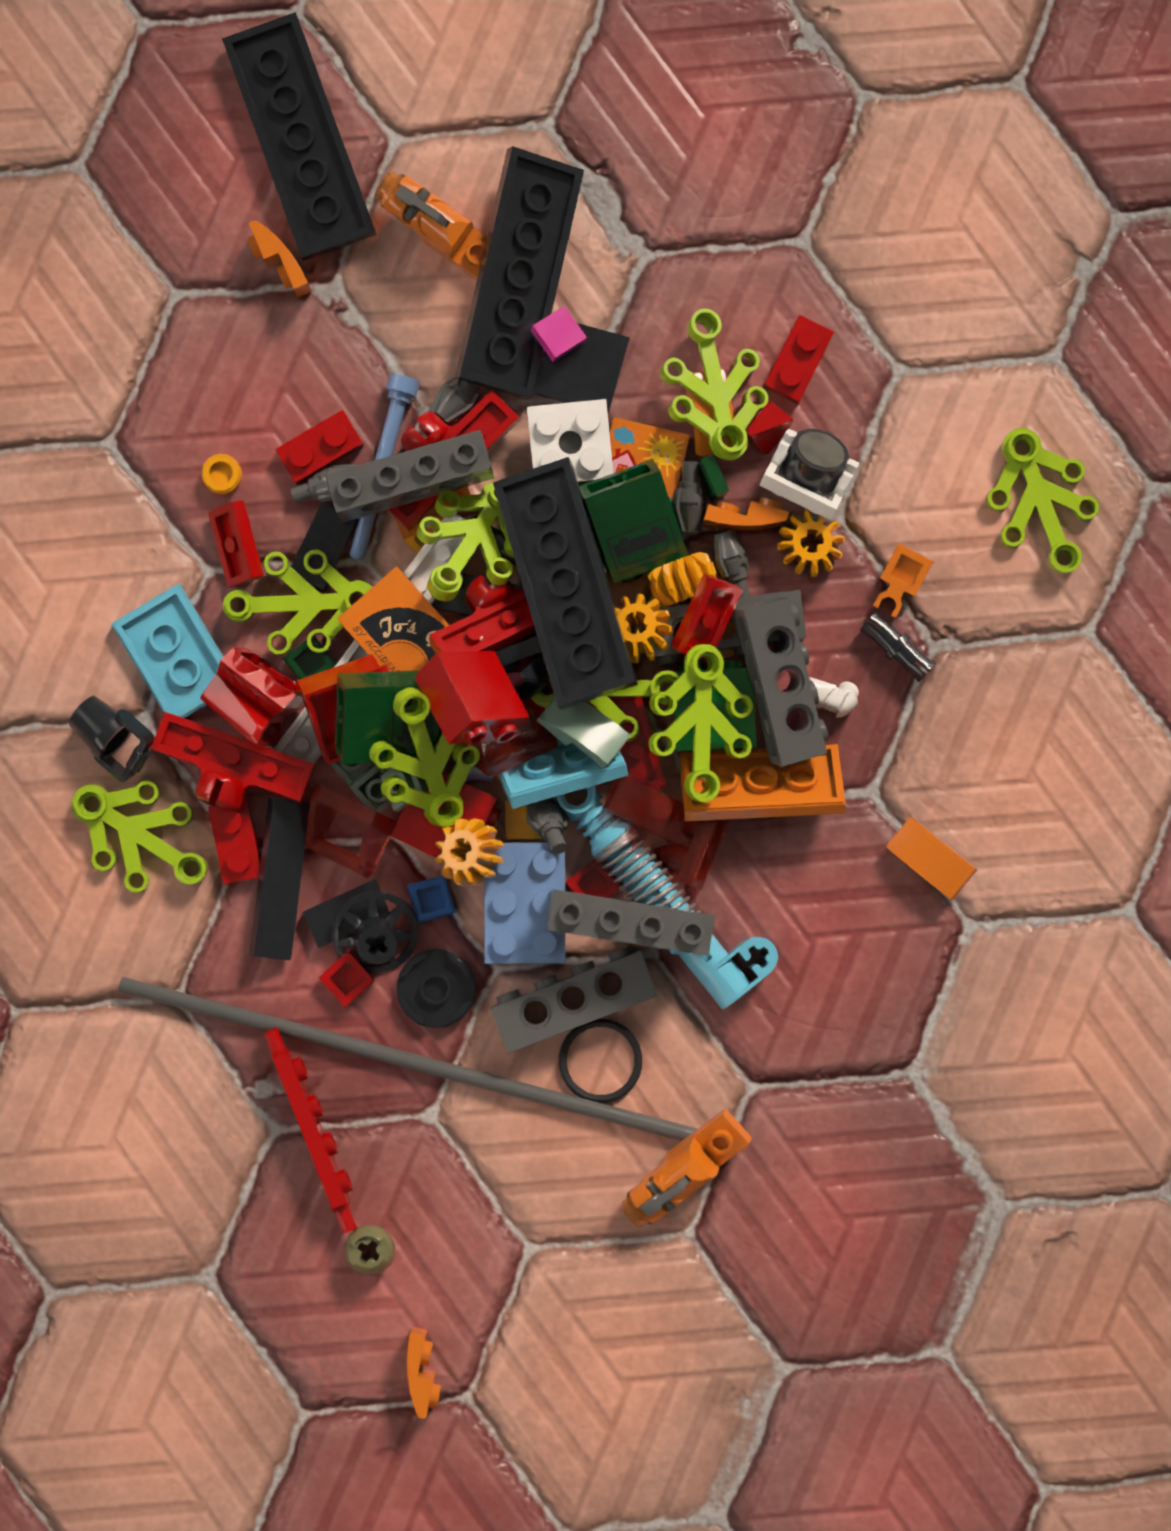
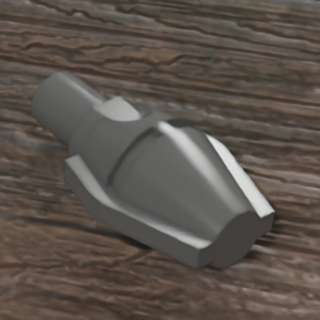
M453 377L439 389L430 412H434L447 425H450L466 415L476 405L480 398V395L477 393L479 385Z
M697 461L682 462V481H679V487L674 489L672 507L680 532L701 530L705 516L707 496L705 487L701 486V481H698Z
M332 465L316 472L313 478L308 479V483L291 488L294 501L299 503L311 498L319 499L320 502L333 501L326 474L357 465Z
M730 529L715 534V562L722 578H726L727 582L740 587L743 590L741 597L751 596L745 578L748 577V555L736 531Z
M553 798L526 805V820L535 833L538 832L545 841H548L554 854L564 852L567 849L562 836L564 830L567 829L564 811Z

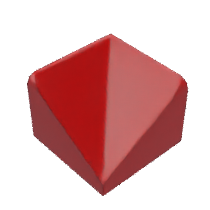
M768 402L746 429L748 442L763 454H769L783 437L786 430L791 427L793 418L774 403Z

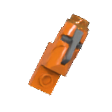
M390 171L375 192L374 197L381 201L380 206L418 234L421 242L477 280L487 236L475 229L473 222L408 175L406 176L403 173L398 175Z
M726 1108L670 1149L666 1153L663 1163L627 1192L626 1199L622 1201V1208L627 1218L638 1227L658 1222L714 1178L718 1173L719 1167L747 1147L752 1137Z

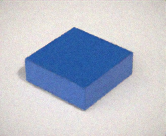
M443 875L407 885L417 923L456 913L448 880Z

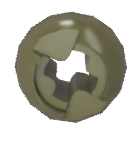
M363 1225L355 1229L348 1236L344 1255L347 1263L355 1272L362 1275H377L384 1272L391 1265L395 1256V1244L391 1235L384 1228L377 1225ZM371 1241H374L378 1244L376 1252L380 1256L377 1258L372 1255L367 1260L362 1256L364 1249L360 1246V1243L368 1245Z

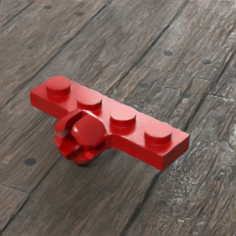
M490 390L453 426L447 425L434 412L422 414L415 420L419 423V429L427 438L425 439L415 428L409 425L401 437V444L405 451H409L481 430L487 452H489L520 421V417ZM439 495L391 508L387 511L404 528L410 531L435 506Z
M482 575L478 576L470 583L466 591V603L473 611V614L430 634L429 644L436 653L498 651L535 633L536 630L525 592L515 588L509 580L504 585H495L493 583L489 585Z
M164 712L150 748L154 752L200 768L201 776L195 789L196 797L210 806H215L217 802L221 810L232 812L240 809L245 793L250 788H259L302 803L316 767L315 764L267 747H257L248 740L168 712Z

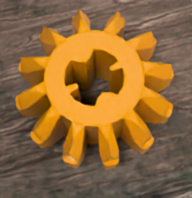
M808 509L803 513L804 523L796 515H791L788 520L793 529L781 527L779 531L782 537L790 540L777 544L778 551L791 552L784 557L782 563L786 566L794 560L799 562L794 571L796 575H800L805 565H809L810 576L812 578L817 577L818 563L823 570L830 572L833 566L828 557L840 560L843 555L840 550L832 547L845 542L844 536H831V533L835 532L840 526L839 523L834 521L826 527L823 525L826 518L819 515L817 521H813L812 512ZM807 534L815 536L813 541L817 538L820 540V544L816 547L814 553L807 552L808 546L804 549L801 546Z
M697 552L653 569L648 575L651 584L649 587L653 597L659 600L660 606L669 607L693 598L703 574L706 573L716 577L715 574L717 572L713 562H710L708 554Z
M639 593L635 604H630L629 599L623 596L621 598L623 609L620 610L617 607L615 609L632 662L639 663L641 653H646L647 658L653 661L655 659L653 648L666 650L668 646L663 637L673 634L672 627L665 624L670 619L668 610L659 611L660 602L655 598L646 604L644 595ZM640 623H644L646 630L643 633H639V630H636V634H632L631 627L634 624H637L639 628Z
M461 818L455 821V829L452 827L442 828L446 840L435 843L438 848L442 849V854L434 860L437 864L445 865L441 873L445 878H454L456 885L465 887L469 883L473 886L483 885L484 876L487 878L496 877L492 866L494 863L501 864L504 862L500 856H496V851L501 849L504 844L502 841L494 839L497 834V830L494 827L485 826L483 820L473 818L468 821Z

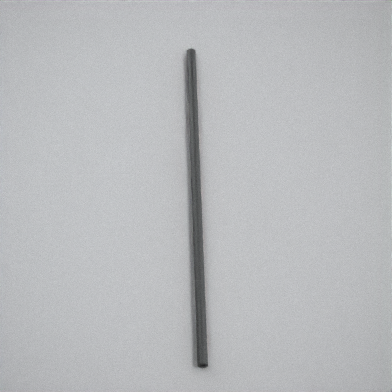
M122 977L118 989L120 993L264 1031L278 1027L280 1035L672 1139L682 1141L697 1130L694 1127L130 978Z

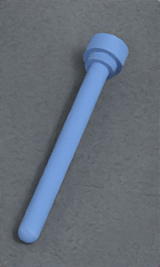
M389 374L386 390L389 391L387 398L391 399L375 460L393 455L405 406L411 403L412 398H416L420 381L404 375ZM377 513L361 517L358 520L350 550L351 558L356 561L362 560L366 555Z

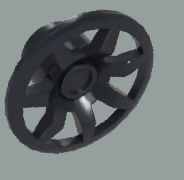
M369 891L352 897L341 906L333 920L331 937L333 947L340 958L346 953L343 949L344 946L357 945V951L360 955L359 963L369 973H382L398 967L412 954L418 939V925L412 909L401 898L387 892ZM375 899L390 901L396 904L397 907L388 912L384 918H381L378 915ZM368 900L367 919L363 920L358 915L348 911L357 903ZM403 912L410 921L411 932L401 929L394 930L393 924ZM344 918L357 930L355 934H349L339 939V926ZM409 940L405 950L395 958L397 941Z

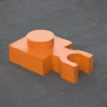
M898 543L880 579L890 583L886 591L879 594L873 606L878 609L884 598H892L896 603V607L891 616L896 618L902 607L901 599L904 591L915 597L934 561Z

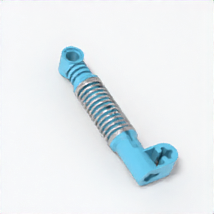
M595 786L585 788L587 793L586 801L580 806L570 805L566 801L564 794L556 796L557 804L572 823L575 820L579 822L576 828L580 830L583 827L585 830L582 834L584 838L588 835L591 837L588 843L591 845L590 853L594 859H597V862L606 860L602 869L605 870L614 865L608 872V876H616L613 883H621L619 890H627L625 897L632 896L630 902L695 912L693 908L696 903L689 905L687 901L690 899V896L683 898L684 889L679 891L676 889L679 882L672 884L673 875L668 877L665 875L668 868L661 870L659 866L662 864V861L655 863L656 854L651 856L648 854L651 847L643 848L645 840H641L634 846H631L640 833L634 830L630 822L622 821L620 818L615 820L612 817L616 813L614 810L607 811L606 808L610 805L607 802L604 804L600 802L603 797ZM712 934L709 956L666 949L671 954L680 956L722 1010L730 1006L770 974L778 961V953L774 944L762 937H748L727 952ZM751 947L756 950L763 948L765 953L761 958L764 963L762 966L755 963L748 966L754 974V977L748 980L731 958L738 954L742 961H747L751 957L748 951Z

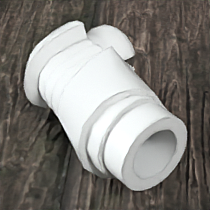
M809 677V681L812 680L818 691L819 702L815 704L817 709L824 708L830 712L832 711L836 713V718H840L849 714L858 705L857 697L859 690L855 684L846 681L842 682L838 688L834 684Z

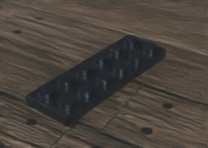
M296 12L222 38L302 260L306 261L377 235Z
M514 146L507 148L455 379L526 400L532 399L543 348L530 330L534 324L552 314L584 174L583 169Z
M566 457L493 482L557 706L562 710L638 685L570 458Z

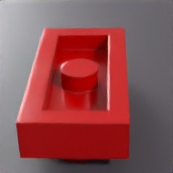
M799 314L764 384V388L799 405L834 331Z
M341 410L275 450L293 481L298 485L315 475L316 472L363 447L364 444L344 410Z
M244 500L231 501L208 512L227 587H240L263 577L261 561L256 549Z
M704 573L670 646L684 654H687L692 647L700 644H709L717 648L743 590L735 584Z
M243 799L240 809L235 812L221 810V807L218 805L209 806L208 811L223 884L259 878L261 857L249 799Z

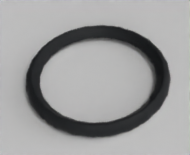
M597 1019L578 1026L566 1036L559 1052L561 1077L566 1086L580 1098L599 1103L618 1100L635 1086L642 1070L640 1045L634 1034L627 1027L616 1021ZM594 1027H607L621 1033L630 1043L634 1053V1068L628 1082L617 1091L605 1095H596L581 1089L572 1080L567 1068V1054L573 1040L580 1033Z

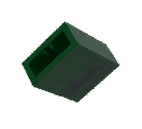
M653 459L579 486L606 569L614 584L617 582H633L639 579L644 572L688 556L661 472Z
M420 670L337 673L335 751L342 764L374 763L370 759L369 752L371 747L378 741H386L397 752L418 759L407 723L396 715L393 702L396 694L406 688H415L422 693L414 678ZM413 698L405 703L404 708L412 704ZM430 709L424 722L433 749H435L442 730ZM388 750L380 753L379 760L387 756Z

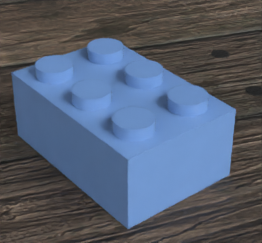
M503 843L504 846L496 851V856H500L504 862L501 864L494 863L492 866L496 877L487 878L484 876L485 964L565 963L566 933L545 930L551 889L565 891V851L560 854H554L548 843Z

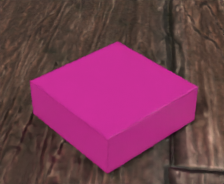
M565 306L534 324L530 330L552 362L583 344L587 339Z

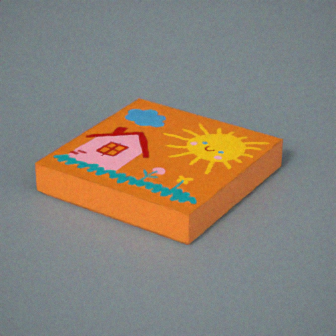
M613 417L610 428L613 472L615 473L653 459L661 472L672 505L674 489L679 484L682 462L685 459L690 435Z

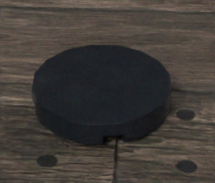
M442 949L422 951L410 958L401 969L397 981L398 1003L406 1016L418 1025L431 1028L447 1027L462 1019L473 1005L476 992L474 974L466 961L454 952Z

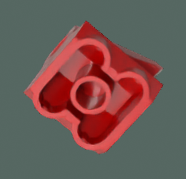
M233 647L220 660L217 674L200 697L205 704L257 747L276 746L284 728V716L305 707L298 684L281 674L267 660L248 648Z

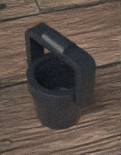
M94 695L84 700L73 712L69 720V726L91 749L94 759L120 782H125L140 772L150 755L149 749L154 741L153 733L128 711L123 709L117 711ZM131 734H134L140 740V743L134 748L125 768L112 755L123 746Z

